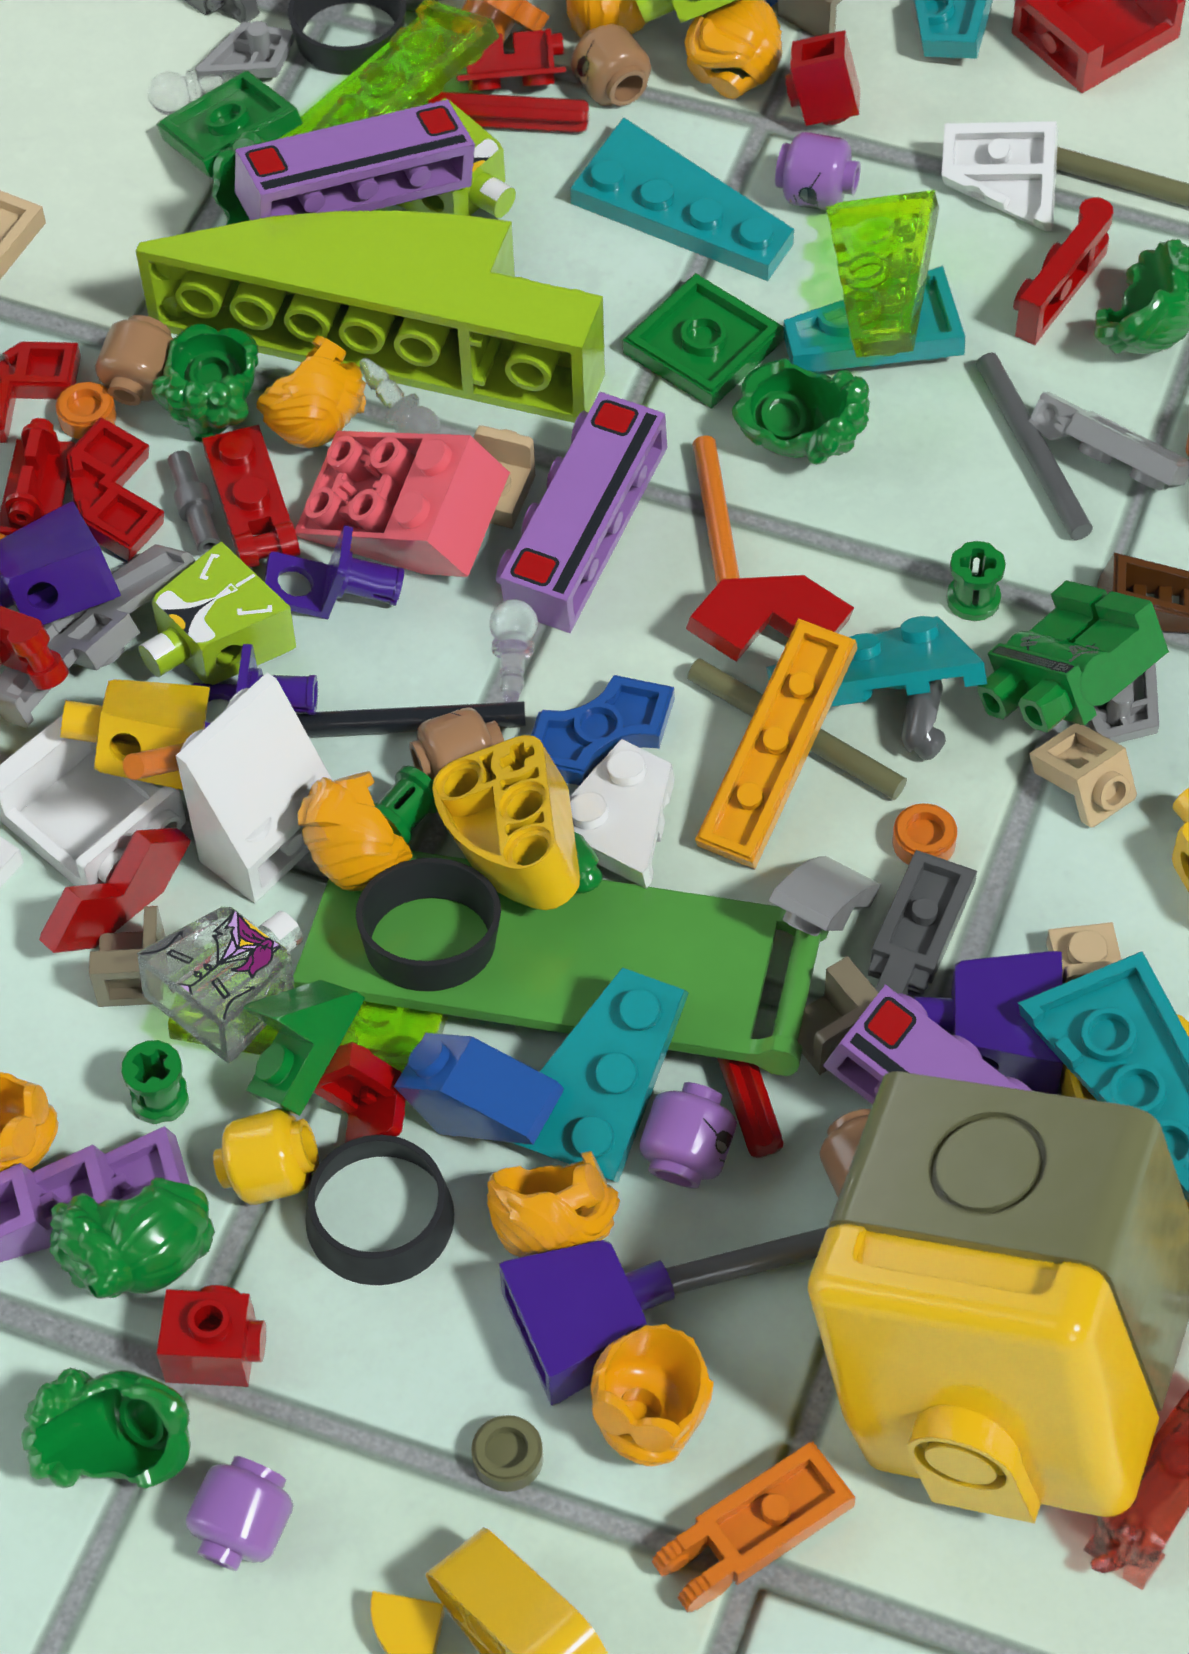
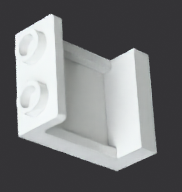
M62 714L0 764V821L75 886L108 883L135 831L178 828L180 830L187 823L180 791L166 786L159 789L152 783L100 773L94 769L97 743L60 738Z

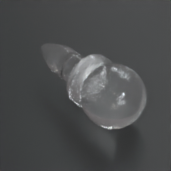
M187 70L184 76L173 71H165L156 75L150 82L148 98L156 111L163 115H170L240 73L229 71L223 72L221 75L212 74L201 76L197 79L194 70Z
M367 358L360 361V368L367 385L371 390L376 391L378 399L387 409H390L385 414L384 420L387 424L395 425V433L441 434V423L438 416L431 409L420 406V399L415 393L404 397V392L394 380L389 379V374L384 368Z
M509 599L499 603L491 613L489 627L494 637L491 650L495 656L500 658L501 676L499 687L504 702H518L524 688L525 659L534 653V642L532 639L538 629V618L534 609L525 601Z

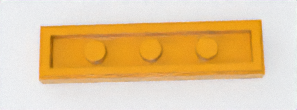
M798 618L695 838L698 847L756 869L858 648L856 640Z

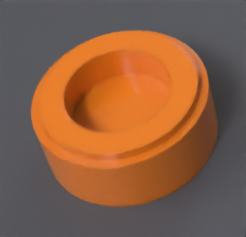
M93 382L74 384L66 388L56 401V412L60 427L72 438L81 439L100 417L115 424L117 413L113 396H110L108 389L101 384Z
M915 804L907 807L897 816L893 828L892 844L896 855L904 863L910 864L916 850L947 861L952 857L956 847L957 825L954 818L945 809L933 804Z

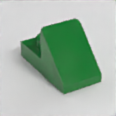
M318 980L244 1005V1010L278 1031L271 1046L259 1057L256 1073L246 1091L265 1103L283 1108L290 1113L300 1116L366 997L357 991Z

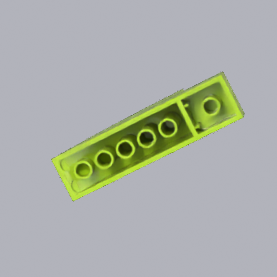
M396 210L331 211L270 216L139 242L135 250L148 316L165 324L172 334L178 335L187 327L195 324H206L217 331L225 328L239 329L248 333L255 340L258 346V353L303 362L313 347H316L311 342L317 335H320L346 351L343 363H356L365 377L572 423L576 422L577 417L582 411H590L605 375L603 296L587 293L579 289H568L531 281L523 277H515L512 221L459 214Z

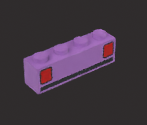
M447 99L238 148L235 150V193L250 220L270 216L331 211H372L470 187L475 143Z
M599 392L589 412L582 411L577 417L572 431V444L565 457L558 456L554 460L547 478V490L539 504L533 502L528 508L522 524V537L515 550L508 549L504 553L496 574V582L501 584L505 611L567 633H571L667 450L665 413L603 392Z
M886 984L823 1065V1067L872 1105L883 1076L889 1072H906L1032 1091L1023 1082L1012 1077H1005L984 1061L979 1050L970 1041L958 1035H950L928 1018L924 1007L914 998L906 994L896 993Z

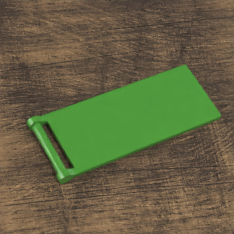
M411 850L413 855L411 860L443 858L461 862L472 867L468 860L464 858ZM328 879L293 976L294 988L323 980L357 991L366 997L364 1000L366 1002L570 1034L623 967L684 989L689 993L668 1050L748 1062L759 1066L770 1074L789 1076L796 1073L800 1065L802 1047L798 1043L819 943L827 938L829 931L821 929L818 936L802 932L782 920L786 910L779 906L655 887H647L645 889L640 885L602 880L600 885L590 892L584 894L575 893L567 903L550 910H539L517 903L497 892L501 904V915L495 949L486 967L474 978L459 986L439 991H417L403 988L387 981L372 967L366 955L356 921V907L362 891L343 890ZM424 898L406 902L388 912L377 924L372 939L381 948L396 956L411 960L433 961L453 957L467 951L477 944L488 930L479 915L469 907L448 899ZM776 931H785L794 936L773 1033L770 1037L751 1039Z

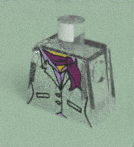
M220 907L137 953L143 997L229 1064L240 1055L267 1025L244 1010V1005L294 988L292 957L289 952L303 942V933L296 921L283 911H278L257 927L234 908Z

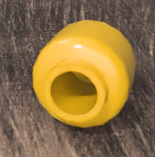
M276 1108L236 1119L227 1124L222 1136V1148L215 1149L213 1152V1164L218 1181L224 1189L232 1187L242 1201L250 1205H258L295 1195L306 1189L311 1172L316 1171L319 1166V1153L315 1136L308 1122L305 1119L297 1120L292 1113L283 1108Z

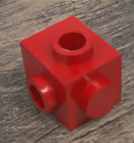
M846 30L793 41L790 63L791 74L786 75V88L791 106L801 107L805 125L809 126L819 123L835 125L844 122L849 117L859 115L860 85Z
M223 1285L205 1286L200 1291L166 1289L156 1353L165 1383L249 1387L252 1362H263L266 1347L265 1320H256L250 1294L240 1293L234 1288Z

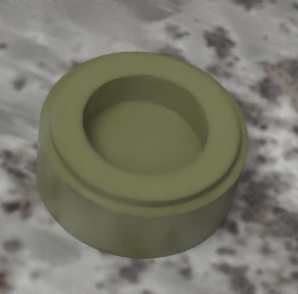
M512 1415L498 1416L485 1422L473 1438L471 1452L474 1470L479 1479L488 1487L503 1492L517 1491L531 1484L539 1475L543 1465L542 1440L536 1428L527 1420Z

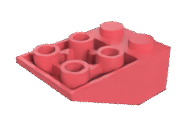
M337 431L327 451L326 458L312 491L305 503L295 532L299 538L335 548L343 526L353 527L350 551L353 554L420 574L468 577L510 472L471 435Z

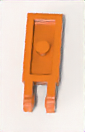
M812 1441L697 1516L695 1525L675 1537L673 1541H669L668 1544L662 1546L656 1552V1555L652 1557L653 1560L651 1562L661 1576H667L696 1559L707 1546L710 1547L720 1562L689 1581L677 1597L687 1612H693L722 1595L734 1581L739 1585L855 1507L856 1497Z

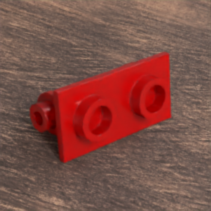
M551 28L537 31L513 32V54H504L502 33L477 36L464 35V41L454 42L455 64L466 63L467 74H456V80H468L469 91L501 88L500 78L522 76L523 86L555 84L554 73L566 72V66H554V56L564 55L562 33H551Z
M32 419L30 424L22 429L21 439L16 440L0 509V533L3 535L12 534L56 510L63 504L68 481L66 455L75 443L58 441L57 434L53 430V424L47 419Z

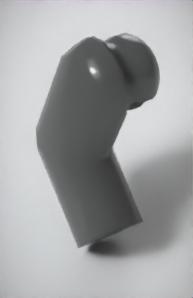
M941 680L929 681L930 693L909 695L901 741L908 753L915 751L923 760L933 759L946 742L944 732L933 726L937 718L943 691Z

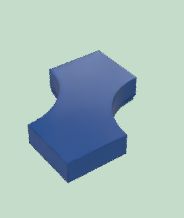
M613 675L605 690L597 698L583 706L565 711L542 710L538 712L531 736L541 740L565 782L580 786L591 771L609 754L621 739L639 748H660L675 700V687Z

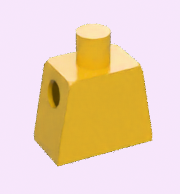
M120 679L110 680L107 684L103 705L65 701L60 738L97 743L94 769L100 773L128 778L123 770V761L128 754L181 744L194 732L201 729L204 730L210 687ZM179 771L137 779L138 781L183 790Z

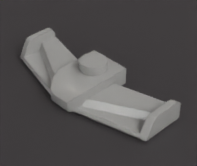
M157 544L153 545L112 573L120 591V597L45 624L44 627L50 637L49 649L61 655L68 669L72 664H77L97 671L100 667L113 663L122 655L124 646L140 633L129 614L152 599L157 592L195 562L194 557L186 551ZM7 667L0 675V716L7 722L27 728L34 721L31 715L32 710L51 689L39 690L35 687L28 674Z

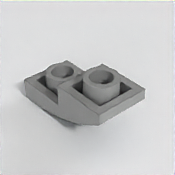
M819 856L805 862L791 872L773 890L769 902L786 910L782 919L784 922L802 932L818 936L821 929L825 931L843 930L854 907H871L881 884L827 856Z

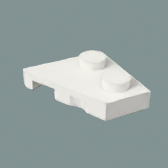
M1057 122L945 123L942 179L944 184L1043 231H1053L1058 143Z
M623 739L618 742L570 796L574 832L581 834L595 851L599 859V865L646 889L652 883L654 874L652 859L656 842H661L665 825L663 810L670 803L675 778L670 762Z

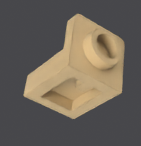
M480 425L474 434V439L510 472L490 523L513 529L536 476L534 441L532 438L520 435L512 430H499Z
M1074 723L1029 753L1034 773L1074 795L1081 822L1091 828L1131 803L1137 796L1126 748L1086 726Z
M1113 922L1048 929L1046 940L1048 951H1062V984L1122 960Z

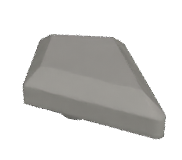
M262 21L242 22L195 68L197 80H230L244 71H249L257 78L278 77L295 41L294 33L291 30L267 26Z
M1156 663L1110 701L1100 706H1094L1097 715L1088 722L1090 729L1116 743L1158 733L1159 711Z

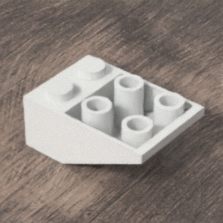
M268 672L250 688H244L236 693L230 700L226 710L204 730L201 729L191 734L184 742L180 752L176 755L199 862L254 904L309 852L303 841L301 831L303 826H298L297 812L301 807L302 798L307 797L311 786L317 780L323 777L332 780L278 680Z

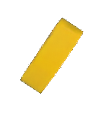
M531 735L514 737L458 758L445 765L438 772L433 780L432 790L439 815L470 865L482 873L492 883L498 893L517 903L539 910L555 909L567 903L575 895L580 885V871L569 789L540 739Z
M483 1527L426 1572V1578L432 1590L480 1654H608L601 1639L584 1616L487 1528Z

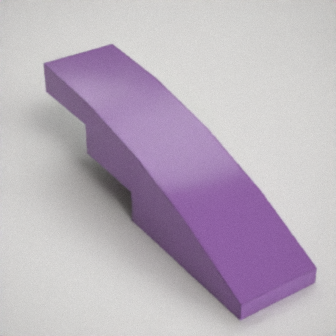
M164 1126L105 1154L92 1144L34 1172L22 1163L1 1171L0 1262L50 1248V1235L53 1230L50 1226L52 1208L59 1202L69 1203L74 1196L81 1193L94 1198L95 1202L99 1204L107 1199H130L138 1195L145 1186L150 1185L151 1180L155 1177L190 1185L176 1135Z

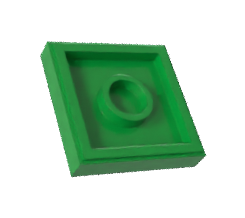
M244 71L161 119L157 123V127L164 141L205 175L212 178L213 164L216 156L222 150L233 146L236 139L244 132H252L265 139V141H273L299 127L303 122L294 105L252 73Z
M695 273L623 339V353L712 409L784 341V326Z

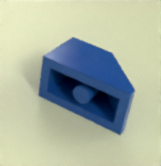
M425 1033L421 1042L411 1052L408 1064L394 1086L440 1135L534 1145L564 1091V1088L556 1080L473 1036Z

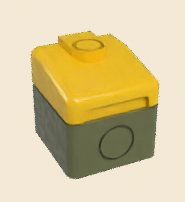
M889 1072L883 1076L808 1280V1294L843 1417L866 1461L873 1468L921 1479L931 1501L934 1503L1034 1524L1041 1504L1101 1517L1119 1515L1133 1504L1159 1422L1157 1411H1162L1189 1321V1209L1161 1125L1154 1116L1142 1109L1128 1105L927 1075Z

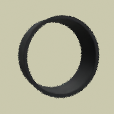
M290 0L288 17L298 48L302 56L310 64L321 70L336 74L367 72L388 62L401 46L406 12L405 0ZM342 3H364L375 6L385 11L395 22L393 27L384 35L368 43L355 46L327 45L315 41L303 33L306 24L314 15L327 7Z
M443 858L413 859L387 868L366 885L356 907L357 926L366 955L372 967L387 981L400 987L417 991H439L453 988L478 975L486 967L493 955L501 915V904L497 891L482 873L461 862ZM424 898H442L461 903L478 914L488 930L485 936L467 951L453 957L433 961L411 960L396 956L381 948L372 939L377 924L388 912L406 902Z
M364 1136L337 1147L317 1167L308 1191L305 1220L306 1232L314 1253L333 1273L359 1284L389 1285L405 1281L420 1274L441 1255L453 1231L454 1204L438 1166L422 1148L408 1140L395 1136ZM372 1157H394L416 1164L427 1171L437 1182L438 1201L431 1221L415 1239L401 1247L388 1251H359L339 1243L324 1229L318 1218L315 1202L321 1189L333 1175L354 1162Z

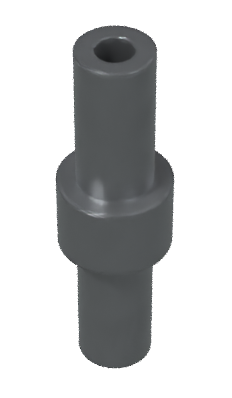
M184 450L176 451L167 460L177 488L174 492V501L180 518L189 523L198 552L205 554L213 546L220 543L211 517L214 511V504L207 485L199 482L190 453Z

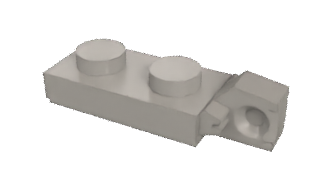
M1042 392L1029 419V422L1040 434L1049 440H1058L1070 435L1082 441L1078 450L1083 454L1106 464H1111L1112 459L1115 458L1133 467L1129 476L1153 489L1162 490L1165 484L1168 486L1182 485L1186 483L1189 477L1188 459L1093 411H1086L1050 392Z

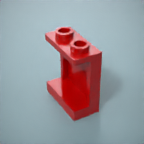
M1015 0L1011 33L1083 94L1179 38L1186 0Z

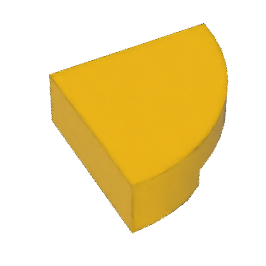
M372 1591L371 1619L378 1642L386 1654H436L445 1616L443 1603Z

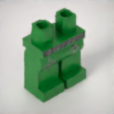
M1068 580L1063 582L1051 593L1055 609L1030 631H1019L1006 644L999 643L987 653L994 672L987 677V684L977 686V691L986 713L989 716L1004 720L1019 707L1024 721L1031 728L1046 733L1062 720L1085 726L1097 715L1094 706H1100L1110 701L1169 652L1152 601L1113 591L1107 594L1105 589Z

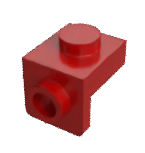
M353 1041L339 1046L314 1093L348 1113L345 1143L370 1135L397 1137L402 1132L406 1099L394 1088L402 1072L373 1055L369 1049L357 1045Z

